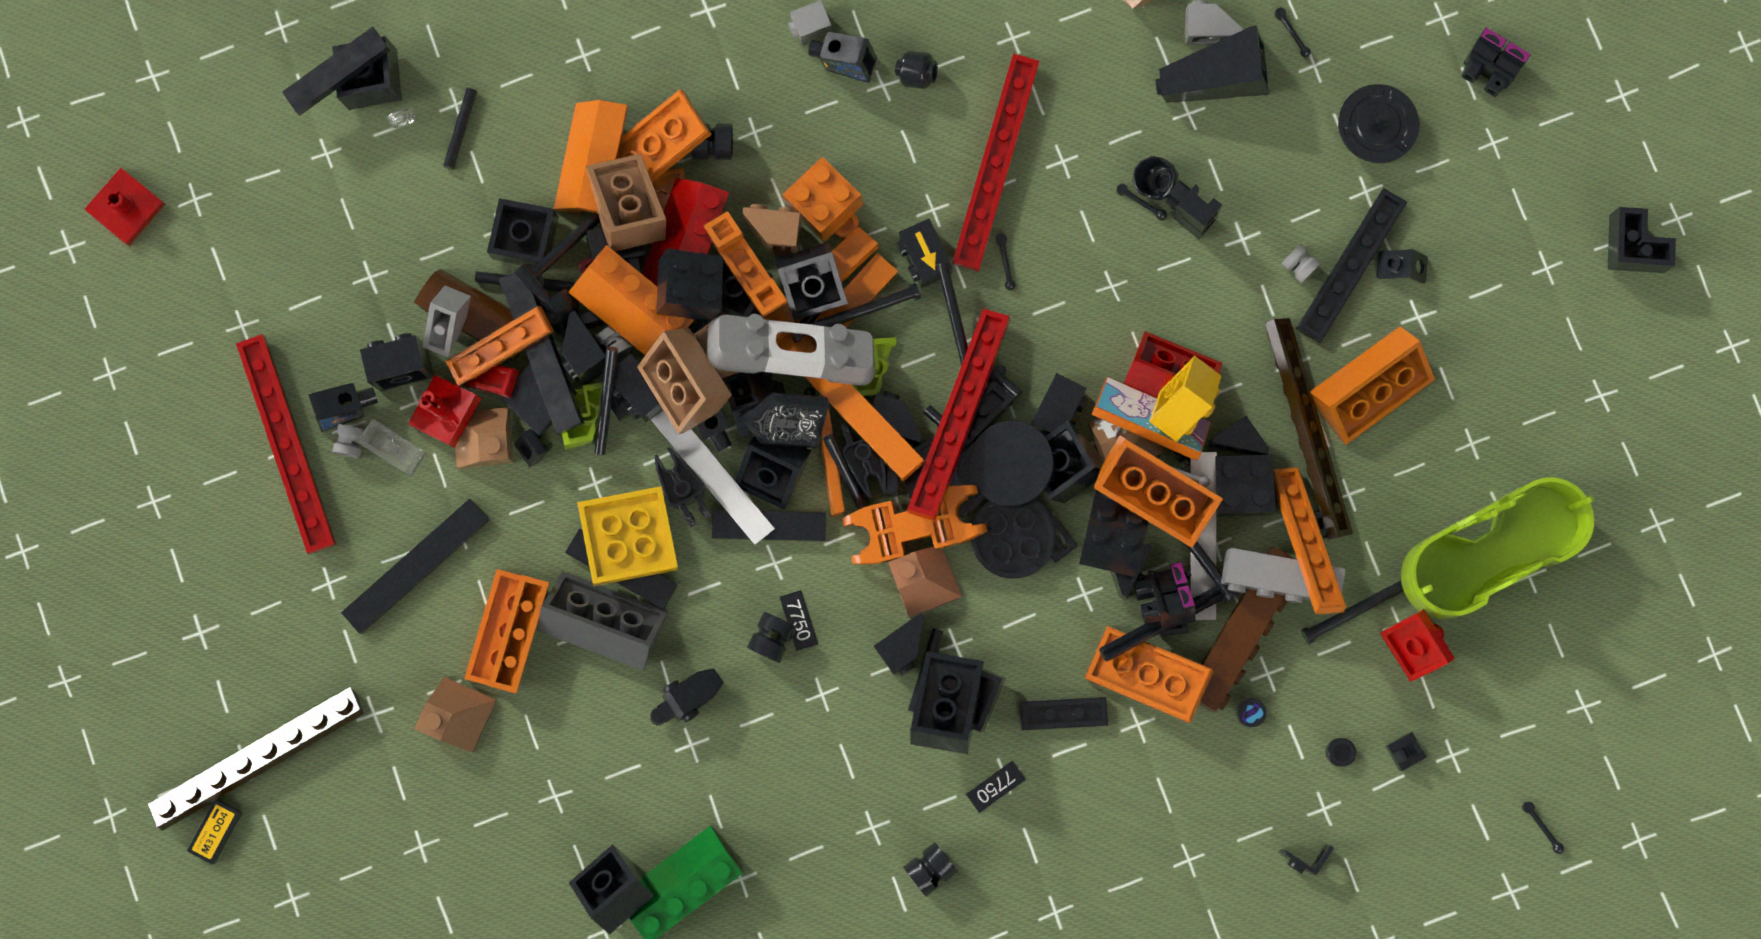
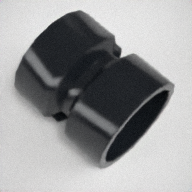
M705 123L712 135L691 151L692 159L708 160L712 155L716 160H732L733 125L717 123L715 127H711L709 123Z
M764 611L757 624L759 632L753 633L746 648L780 663L787 650L784 644L791 641L797 627ZM770 630L778 633L776 640L767 636Z
M936 842L922 851L923 857L921 859L915 857L903 866L925 897L939 888L938 882L940 880L946 882L958 872Z

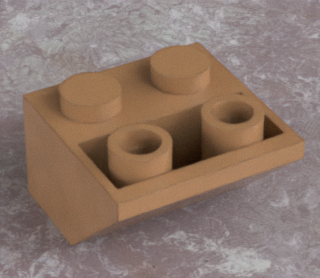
M752 204L750 208L743 207L746 226L770 256L782 257L800 250L802 223L800 213H796L795 209L780 207L778 211L767 210V206Z

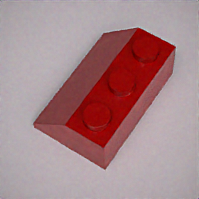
M1144 331L1123 384L1157 398L1160 390L1194 356L1218 374H1220L1223 363Z

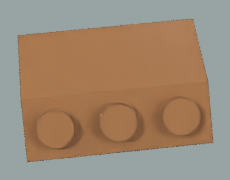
M690 328L663 331L637 366L678 435L685 433L718 413L731 397V393L716 369L708 361L706 353Z

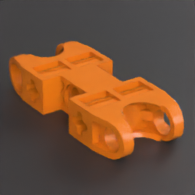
M949 486L936 521L909 514L908 511L897 514L895 502L893 501L867 506L842 518L844 527L853 525L865 527L870 534L869 545L861 550V554L851 557L853 565L890 562L907 555L905 543L932 537L935 549H942L963 544L986 533L988 530L985 523L972 525L971 523H964L959 517L960 505L968 500L969 496L978 494L977 486Z

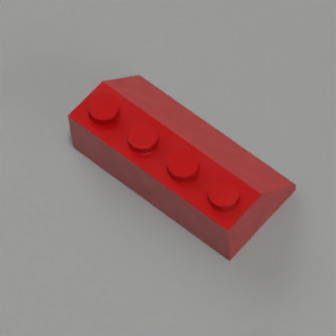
M676 178L664 210L666 240L653 242L642 275L658 287L659 259L668 248L709 254L713 242L706 232L704 225L723 214L729 198V192L704 183Z

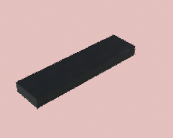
M371 27L290 85L282 93L300 116L391 50L377 30Z
M713 510L712 539L750 540L726 510ZM760 511L775 528L761 540L826 542V513Z
M579 528L565 553L589 567L583 530ZM660 574L616 582L663 610L678 586Z

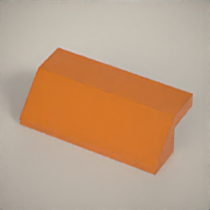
M603 100L576 103L554 205L555 211L582 215V211L598 213L586 166L618 159L628 112L627 105Z
M500 569L496 570L464 679L517 694L539 621L541 606L545 601L550 584L549 582Z

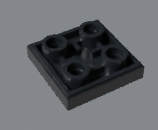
M529 364L517 378L511 398L503 396L501 400L538 435L543 436L553 423L531 364ZM572 388L574 395L576 396L578 392Z

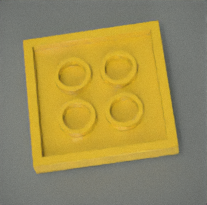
M662 486L577 502L593 586L678 570Z

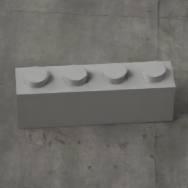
M1235 548L1226 550L1221 584L1228 585L1229 591L1245 593L1246 589L1256 590L1257 596L1274 598V594L1285 596V601L1302 603L1303 599L1311 600L1298 560ZM1333 566L1342 592L1346 569Z

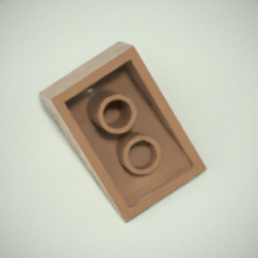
M641 154L586 166L602 229L609 247L614 252L666 240V218Z

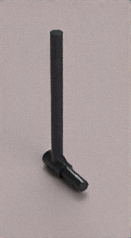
M593 213L535 266L524 263L514 271L516 277L532 295L535 294L552 315L556 312L550 304L551 295L543 287L544 277L542 274L586 236L587 230H592L601 222L598 213Z

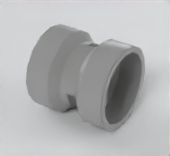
M1302 244L1281 263L1287 270H1292L1295 273V278L1300 283L1304 282L1321 264L1315 257H1310L1307 254V249Z
M610 327L605 328L596 336L599 343L605 346L606 349L607 347L618 348L617 360L623 358L635 348Z
M338 424L337 435L339 437L338 441L333 445L332 452L342 456L360 458L362 451L360 443L365 438L366 430Z

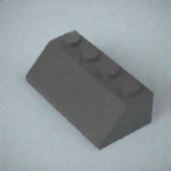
M562 571L541 606L536 631L643 671L654 651L668 611L603 586H593L592 582Z

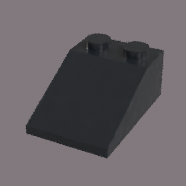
M926 651L910 728L911 745L968 754L984 661Z

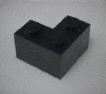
M1619 207L1609 215L1608 270L1665 273L1675 266L1676 238L1647 236L1648 209Z

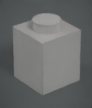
M821 0L790 12L791 22L788 23V27L793 39L799 38L801 46L810 43L812 40L825 37L828 32H832L830 20Z

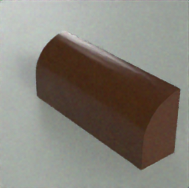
M442 269L437 270L431 275L414 301L419 308L429 313L430 302L444 286L470 295L467 319L461 332L477 341L514 320L508 306ZM522 351L513 355L509 359L516 362L517 358L519 357Z

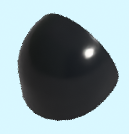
M571 286L551 297L550 304L556 312L554 315L541 304L553 330L560 335L566 331L569 314L573 311L576 314L579 312V301L568 293L572 288Z

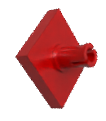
M120 168L84 210L125 244L130 246L165 206V203Z
M434 375L427 390L421 395L422 399H419L418 406L408 425L455 448L481 397Z
M1424 609L1380 632V635L1410 682L1449 664L1455 659L1443 640L1445 636L1444 630L1438 624L1432 623Z

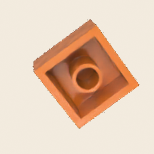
M823 156L782 194L785 205L788 208L795 209L796 213H800L801 221L823 242L864 205L862 195Z

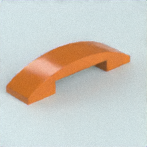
M728 211L704 225L706 232L720 255L723 256V260L763 317L787 303L783 293L773 278H770Z

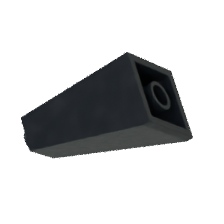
M1257 25L1250 26L1160 68V78L1156 79L1157 94L1162 95L1166 103L1269 95L1263 38Z

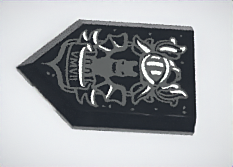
M773 392L764 398V402L752 410H746L739 416L763 445L816 448L819 444L828 411V398Z

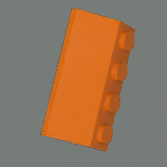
M607 245L568 292L644 356L663 331L688 328L695 320L656 314L657 286Z
M1399 326L1311 390L1310 393L1318 411L1342 443L1347 445L1432 383L1435 378L1420 340Z
M1121 435L1107 455L1094 485V488L1192 548L1223 500L1219 495Z

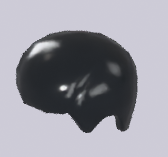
M1150 156L1138 163L1134 169L1132 181L1140 195L1154 200H1162L1169 197L1170 190L1178 182L1179 174L1174 164L1170 161Z

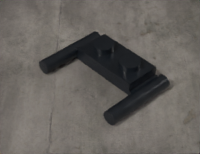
M994 366L990 374L993 382L984 390L963 446L965 450L1022 393V390ZM931 405L923 412L925 416L939 426L942 414Z

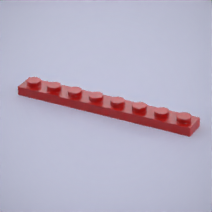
M1014 53L1012 55L952 265L977 272L980 270L1039 66V60Z
M987 309L982 310L907 508L909 514L936 521L1009 326V315Z
M260 334L238 342L236 347L306 552L310 555L335 546L337 544L266 337Z

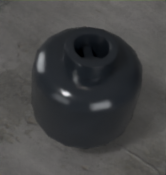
M907 51L901 60H897L895 74L899 76L901 84L905 87L926 89L931 83L936 81L938 63L933 60L932 55L929 53Z

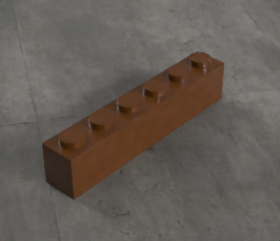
M1276 547L1270 548L1267 552L1268 555L1294 559ZM1246 589L1245 593L1242 594L1201 665L1213 669L1214 672L1199 705L1212 713L1216 712L1218 708L1221 710L1225 708L1231 698L1228 691L1232 684L1237 686L1246 672L1242 669L1247 659L1252 661L1260 649L1257 642L1262 635L1266 637L1275 623L1271 620L1276 610L1281 612L1288 601H1285V596L1274 594V598L1260 597L1256 595V590Z

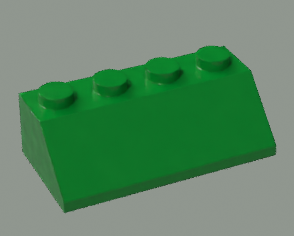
M710 825L642 877L654 896L629 919L643 939H657L745 871Z

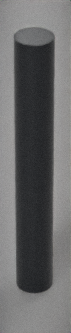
M466 88L443 164V167L454 170L477 94V91L472 88Z
M829 434L825 436L823 441L858 510L869 506L834 435Z
M932 628L926 648L927 652L937 653L943 631ZM926 651L908 711L914 712Z

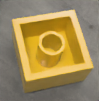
M1194 356L1160 390L1149 422L1176 442L1184 434L1190 435L1196 428L1197 421L1201 417L1207 418L1213 412L1216 406L1214 400L1220 393L1218 387L1222 376Z

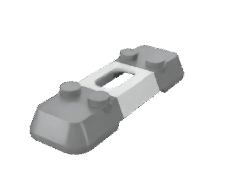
M752 314L749 317L722 315L713 319L708 326L707 357L710 364L716 369L753 374L761 371L827 379L828 382L860 386L869 384L875 376L874 343L872 335L866 331L847 329L842 324L825 327L766 320L758 314ZM780 332L810 335L816 340L817 349L812 353L782 350L776 344V335Z

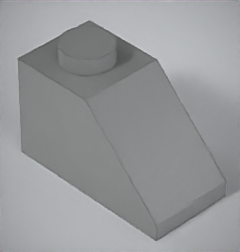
M1197 0L1187 5L1185 11V45L1214 44L1244 30L1216 3Z
M444 286L430 302L422 347L446 357L451 355L467 319L470 295L448 286Z

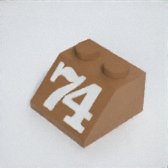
M1098 418L1088 422L1096 448L1103 462L1120 435L1157 458L1164 453L1161 445Z

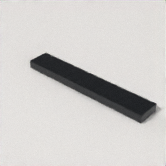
M1385 188L1380 191L1296 327L1297 330L1318 343L1322 342L1404 209L1407 201Z
M514 272L499 279L514 320L535 307L541 306L536 295H532ZM549 334L525 348L556 434L562 435L585 424L552 334Z
M469 498L345 608L341 614L359 634H363L490 521L489 518Z

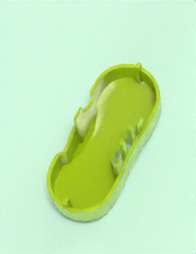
M1554 477L1541 478L1513 490L1413 546L1405 556L1401 568V583L1406 597L1418 611L1424 609L1429 617L1436 619L1455 618L1483 607L1488 603L1490 595L1516 583L1542 567L1562 563L1578 554L1587 545L1593 533L1594 513L1591 502L1595 499L1592 495L1587 497L1573 483ZM1494 517L1491 530L1473 541L1452 535L1454 532Z

